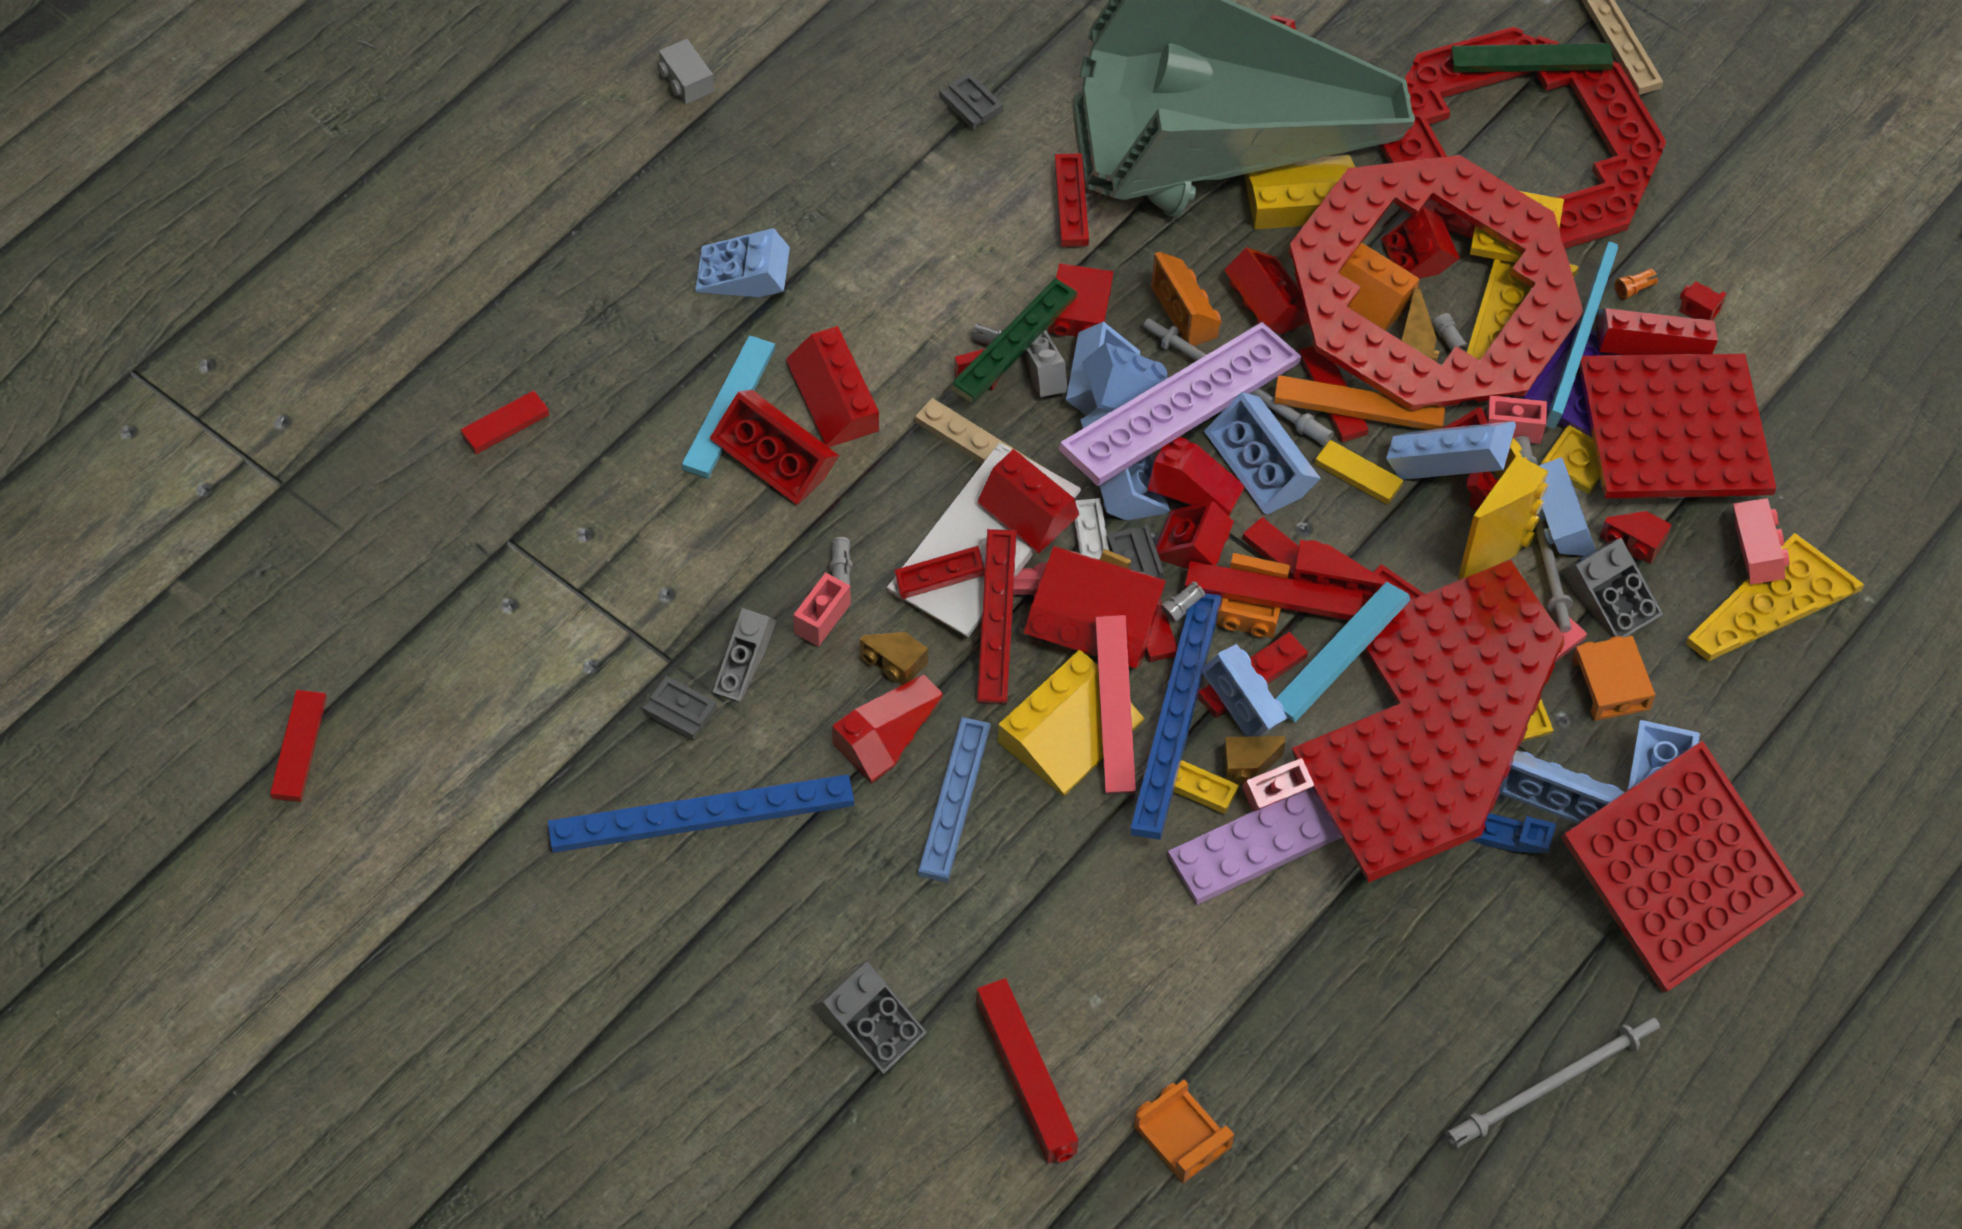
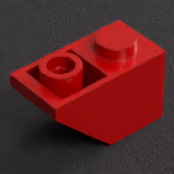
M1648 511L1607 517L1604 521L1600 537L1607 542L1622 538L1633 557L1651 564L1667 541L1672 524Z

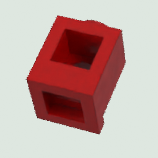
M1697 281L1691 286L1687 284L1679 297L1682 300L1679 312L1693 319L1713 321L1722 310L1727 293L1722 291L1718 294Z

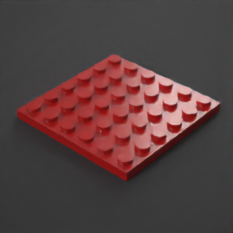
M1745 353L1582 356L1579 372L1605 498L1766 496L1775 494L1777 489Z
M1703 740L1560 836L1662 993L1674 988L1804 896L1801 888Z

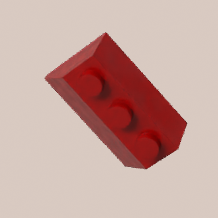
M1246 247L1224 269L1230 278V285L1243 296L1244 305L1257 316L1258 319L1256 321L1258 324L1263 322L1273 332L1283 334L1307 323L1302 293L1299 292L1298 286L1277 257Z
M1012 449L992 468L977 501L979 506L1008 530H1017L1016 536L1038 554L1080 515L1075 498L1015 449Z

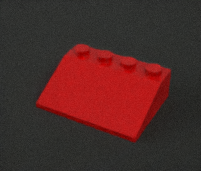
M1053 546L1031 606L1024 634L1098 656L1096 617L1126 615L1128 665L1132 668H1138L1143 662L1166 580Z

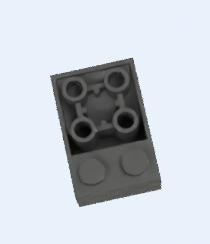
M1622 538L1605 543L1561 570L1576 598L1611 637H1627L1663 615Z
M868 961L854 965L811 1005L834 1033L881 1074L890 1069L927 1033Z

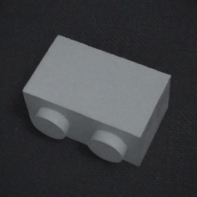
M688 39L659 51L660 62L657 64L658 70L663 78L667 77L672 91L676 96L680 95L685 104L714 92L713 74Z

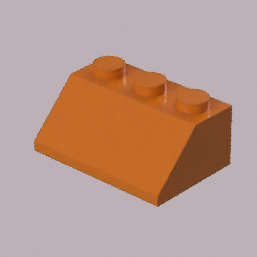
M1364 243L1359 246L1339 273L1361 287L1348 308L1385 331L1410 306L1415 288L1418 289L1420 281L1418 277Z
M1162 252L1155 253L1151 288L1174 326L1179 329L1178 333L1181 338L1193 346L1218 338L1219 326L1222 323L1220 314L1216 309H1212L1206 291L1198 286L1194 271L1188 269L1180 258Z

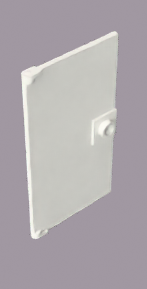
M998 443L903 567L974 546H979L985 566L987 529H1008L979 506L977 501L992 468L1011 451V448ZM1027 459L1074 498L1081 491L1080 487ZM1017 536L1014 577L1019 574L1034 554V550ZM895 576L886 589L891 594L901 598ZM985 576L903 600L964 636L969 637L982 620Z

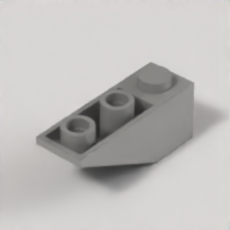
M1045 330L1023 352L1033 385L1040 397L1068 391L1065 361Z
M744 608L741 609L713 689L714 693L741 702L768 647L776 620Z

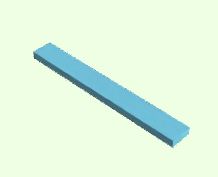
M1610 241L1601 255L1583 308L1584 313L1579 320L1546 418V426L1552 429L1556 428L1563 415L1618 250V244Z

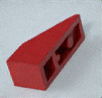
M1300 540L1293 580L1363 592V597L1372 598L1382 587L1383 578L1331 545L1315 540Z

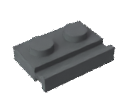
M970 72L949 84V88L939 91V98L972 130H975L978 124H984L1003 112V104Z
M1148 524L1143 525V528L1135 529L1134 527L1107 534L1111 552L1130 559V569L1154 577L1164 578V571Z
M666 675L650 697L648 704L644 705L643 714L694 741L698 731L702 730L717 709V702Z

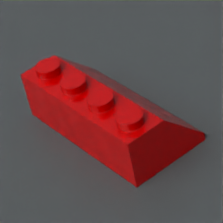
M1608 308L1598 309L1595 316L1599 352L1622 355L1713 354L1718 342L1715 321Z
M835 326L811 334L786 358V364L823 443L828 447H832L879 432V410L839 327Z
M754 390L737 392L710 436L713 442L796 505H799L827 477L840 456Z

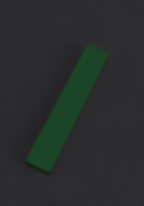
M1610 43L1469 45L1451 47L1453 72L1612 70L1613 68Z
M1054 278L951 383V390L974 404L1077 298V291Z

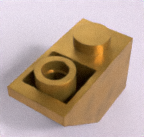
M906 632L863 635L860 638V655L862 659L871 666H877L893 682L898 681L903 685L913 680L928 664V648Z

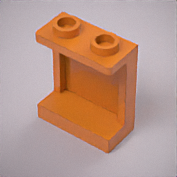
M1233 553L1230 565L1231 569L1287 579L1290 571V565ZM1223 598L1216 626L1224 627L1229 631L1238 630L1251 633L1257 637L1274 639L1281 608Z
M1615 636L1607 641L1597 643L1585 642L1576 647L1572 661L1574 666L1580 665L1592 697L1593 705L1590 712L1594 721L1651 710L1656 695L1633 636Z
M1185 1079L1177 1085L1175 1083L1168 1085L1154 1102L1147 1101L1142 1104L1136 1111L1134 1124L1136 1131L1183 1184L1232 1148L1234 1133L1227 1125L1221 1129L1188 1092L1189 1084Z

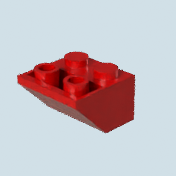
M1424 207L1416 217L1411 215L1381 238L1390 260L1419 279L1439 275L1460 259L1442 216Z

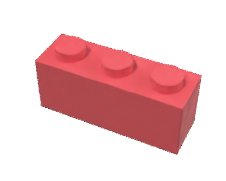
M1768 498L1734 503V524L1750 584L1785 579V567L1790 566L1787 549L1781 548V546H1784L1782 529H1776V526L1779 525L1776 509L1770 508Z

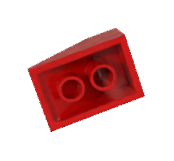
M1178 437L1163 446L1156 457L1147 490L1191 505L1213 500L1230 516L1244 491L1245 485L1200 446L1189 442L1183 437Z

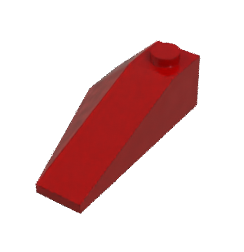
M923 674L856 708L832 726L833 745L872 784L897 764L901 753L913 741L915 733L922 723H925L942 699L943 693Z

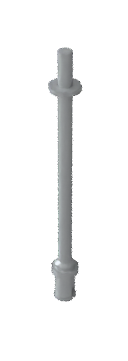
M1150 318L1145 321L1143 327L1162 339V348L1168 349L1172 345L1195 361L1207 355L1178 337L1179 329L1176 326L1167 330ZM1260 388L1250 393L1260 396L1267 407L1294 423L1297 433L1301 435L1306 434L1322 446H1326L1331 440L1334 431L1315 421L1314 416L1310 413L1301 415L1287 405L1275 404L1274 397Z
M1519 436L1514 438L1522 448L1519 451L1522 457H1526L1529 461L1538 465L1536 457L1532 454L1529 437ZM1539 518L1535 528L1552 598L1547 602V609L1552 613H1556L1560 631L1565 633L1572 629L1567 610L1573 606V600L1563 594L1552 545H1549L1544 532V528H1547L1546 520L1541 521Z
M1652 1017L1633 1029L1624 1024L1620 1027L1621 1036L1484 1115L1477 1113L1469 1115L1467 1121L1445 1132L1446 1137L1451 1136V1138L1447 1139L1449 1144L1457 1150L1460 1146L1476 1137L1483 1138L1488 1134L1490 1125L1622 1049L1628 1047L1632 1051H1637L1640 1046L1639 1040L1659 1029V1022L1656 1018Z

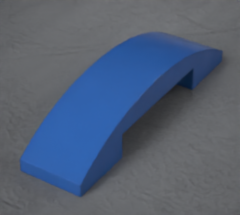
M1489 813L1482 835L1470 841L1517 852H1549L1556 823L1526 816L1525 822Z

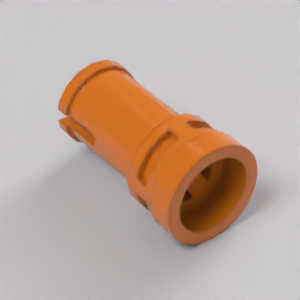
M1649 268L1633 276L1628 275L1618 278L1614 282L1615 291L1623 300L1637 294L1638 291L1656 285L1658 277L1650 279V277L1657 274L1652 268Z

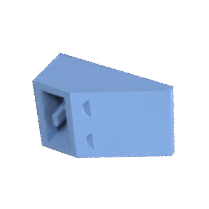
M774 228L704 245L701 249L695 290L697 293L763 297L783 292L790 247Z

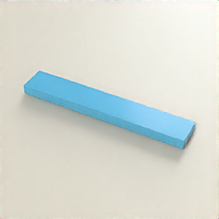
M749 335L682 463V470L709 479L724 450L713 442L710 436L737 392L755 390L775 351V343Z
M1386 582L1276 698L1283 705L1284 714L1288 719L1296 722L1411 600L1408 593Z

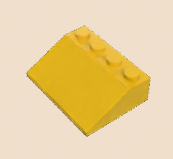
M1350 155L1325 156L1244 174L1254 229L1304 226L1346 170L1355 167Z
M1519 455L1515 457L1473 516L1458 580L1517 556L1522 547L1528 548L1535 536V533L1532 531L1540 518L1537 514L1544 504V501L1541 499L1549 486L1545 483L1548 475L1547 470Z
M1081 650L1077 651L998 724L997 742L1063 796L1104 759L1099 667L1096 662ZM1131 703L1133 732L1144 722V717Z

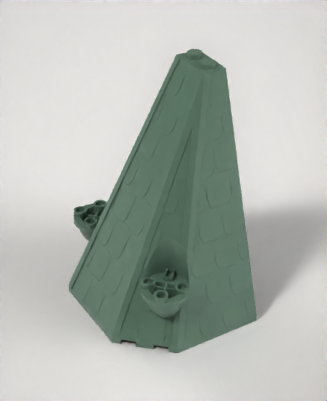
M1109 0L1090 28L1088 39L1092 40L1093 45L1091 46L1089 57L1084 56L1079 75L1084 77L1082 93L1075 94L1073 102L1079 151L1082 153L1085 188L1122 200L1146 195L1155 206L1164 211L1165 215L1174 218H1180L1187 203L1193 201L1196 194V188L1192 185L1193 181L1224 179L1399 141L1404 137L1408 129L1413 126L1415 119L1405 79L1231 0Z

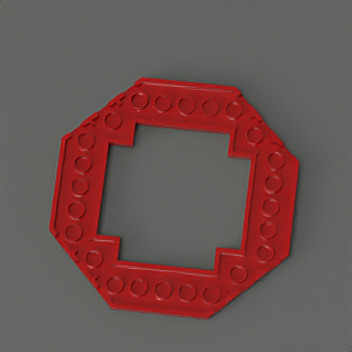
M1513 26L1417 53L1413 65L1405 77L1408 92L1410 93L1412 113L1415 117L1414 124L1408 129L1401 140L1380 144L1379 146L1388 163L1447 157L1429 125L1449 119L1450 110L1443 99L1444 97L1535 72L1545 91L1570 84L1613 157L1593 164L1592 170L1600 185L1555 197L1564 199L1559 231L1564 248H1569L1628 230L1664 151L1666 140L1621 65L1614 61L1612 70L1453 72L1452 46L1559 43L1539 35L1537 38L1523 34L1522 29ZM1431 198L1428 200L1424 208L1442 216L1447 230L1473 239L1475 225Z
M1461 155L1348 168L1292 240L1288 249L1290 258L1293 259L1295 266V277L1299 292L1302 293L1308 327L1310 326L1313 336L1314 350L1409 410L1422 409V406L1437 405L1438 407L1457 405L1461 401L1476 400V402L1489 401L1490 396H1526L1584 313L1554 212ZM1431 198L1522 254L1512 268L1510 275L1527 284L1532 289L1481 360L1455 346L1444 363L1440 365L1348 308L1361 287L1339 273L1392 203L1416 217Z

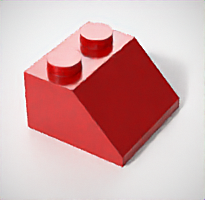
M1213 500L1171 510L1156 545L1159 559L1185 569L1189 568L1190 561L1216 566L1220 560L1225 542L1229 538L1234 521Z

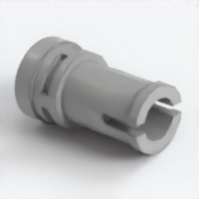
M1450 313L1441 314L1433 320L1432 326L1439 337L1443 338L1451 352L1455 346L1463 351L1468 348V344L1457 331V325Z
M1195 581L1176 597L1172 596L1160 605L1164 614L1173 623L1179 621L1186 614V610L1205 597L1203 589L1200 586L1197 588L1198 584Z

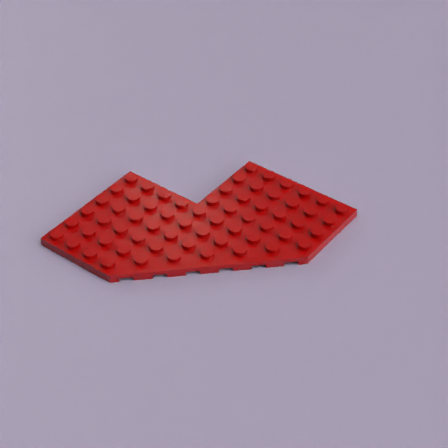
M1511 559L1410 600L1364 649L1398 705L1292 748L1295 760L1303 758L1314 784L1312 787L1368 883L1475 839L1483 833L1487 816L1493 810L1500 794V786L1510 771L1517 747H1520L1528 729L1527 724L1531 715H1534L1544 685L1548 683L1555 667L1557 655L1561 653L1564 646V636Z

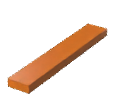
M1280 375L1277 377L1274 397L1275 404L1426 430L1443 428L1445 406L1429 405L1422 406V409L1409 410L1383 393Z

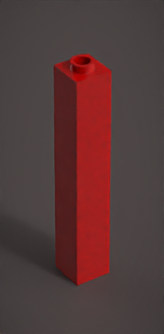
M1004 978L978 987L976 1003L1047 1163L1055 1161L1062 1163L1070 1160L1078 1151V1137L1007 979Z

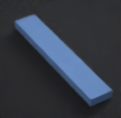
M961 718L919 867L918 876L946 883L949 881L991 723Z

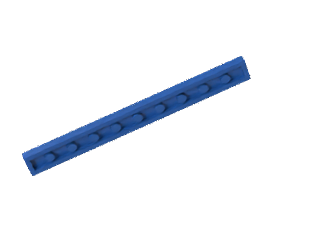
M1205 593V597L1197 601L1187 611L1130 828L1132 836L1158 840L1162 838L1203 678V673L1200 669L1207 662L1219 608L1222 603L1221 595Z
M847 774L548 820L552 853L852 807L854 806V798L850 777Z

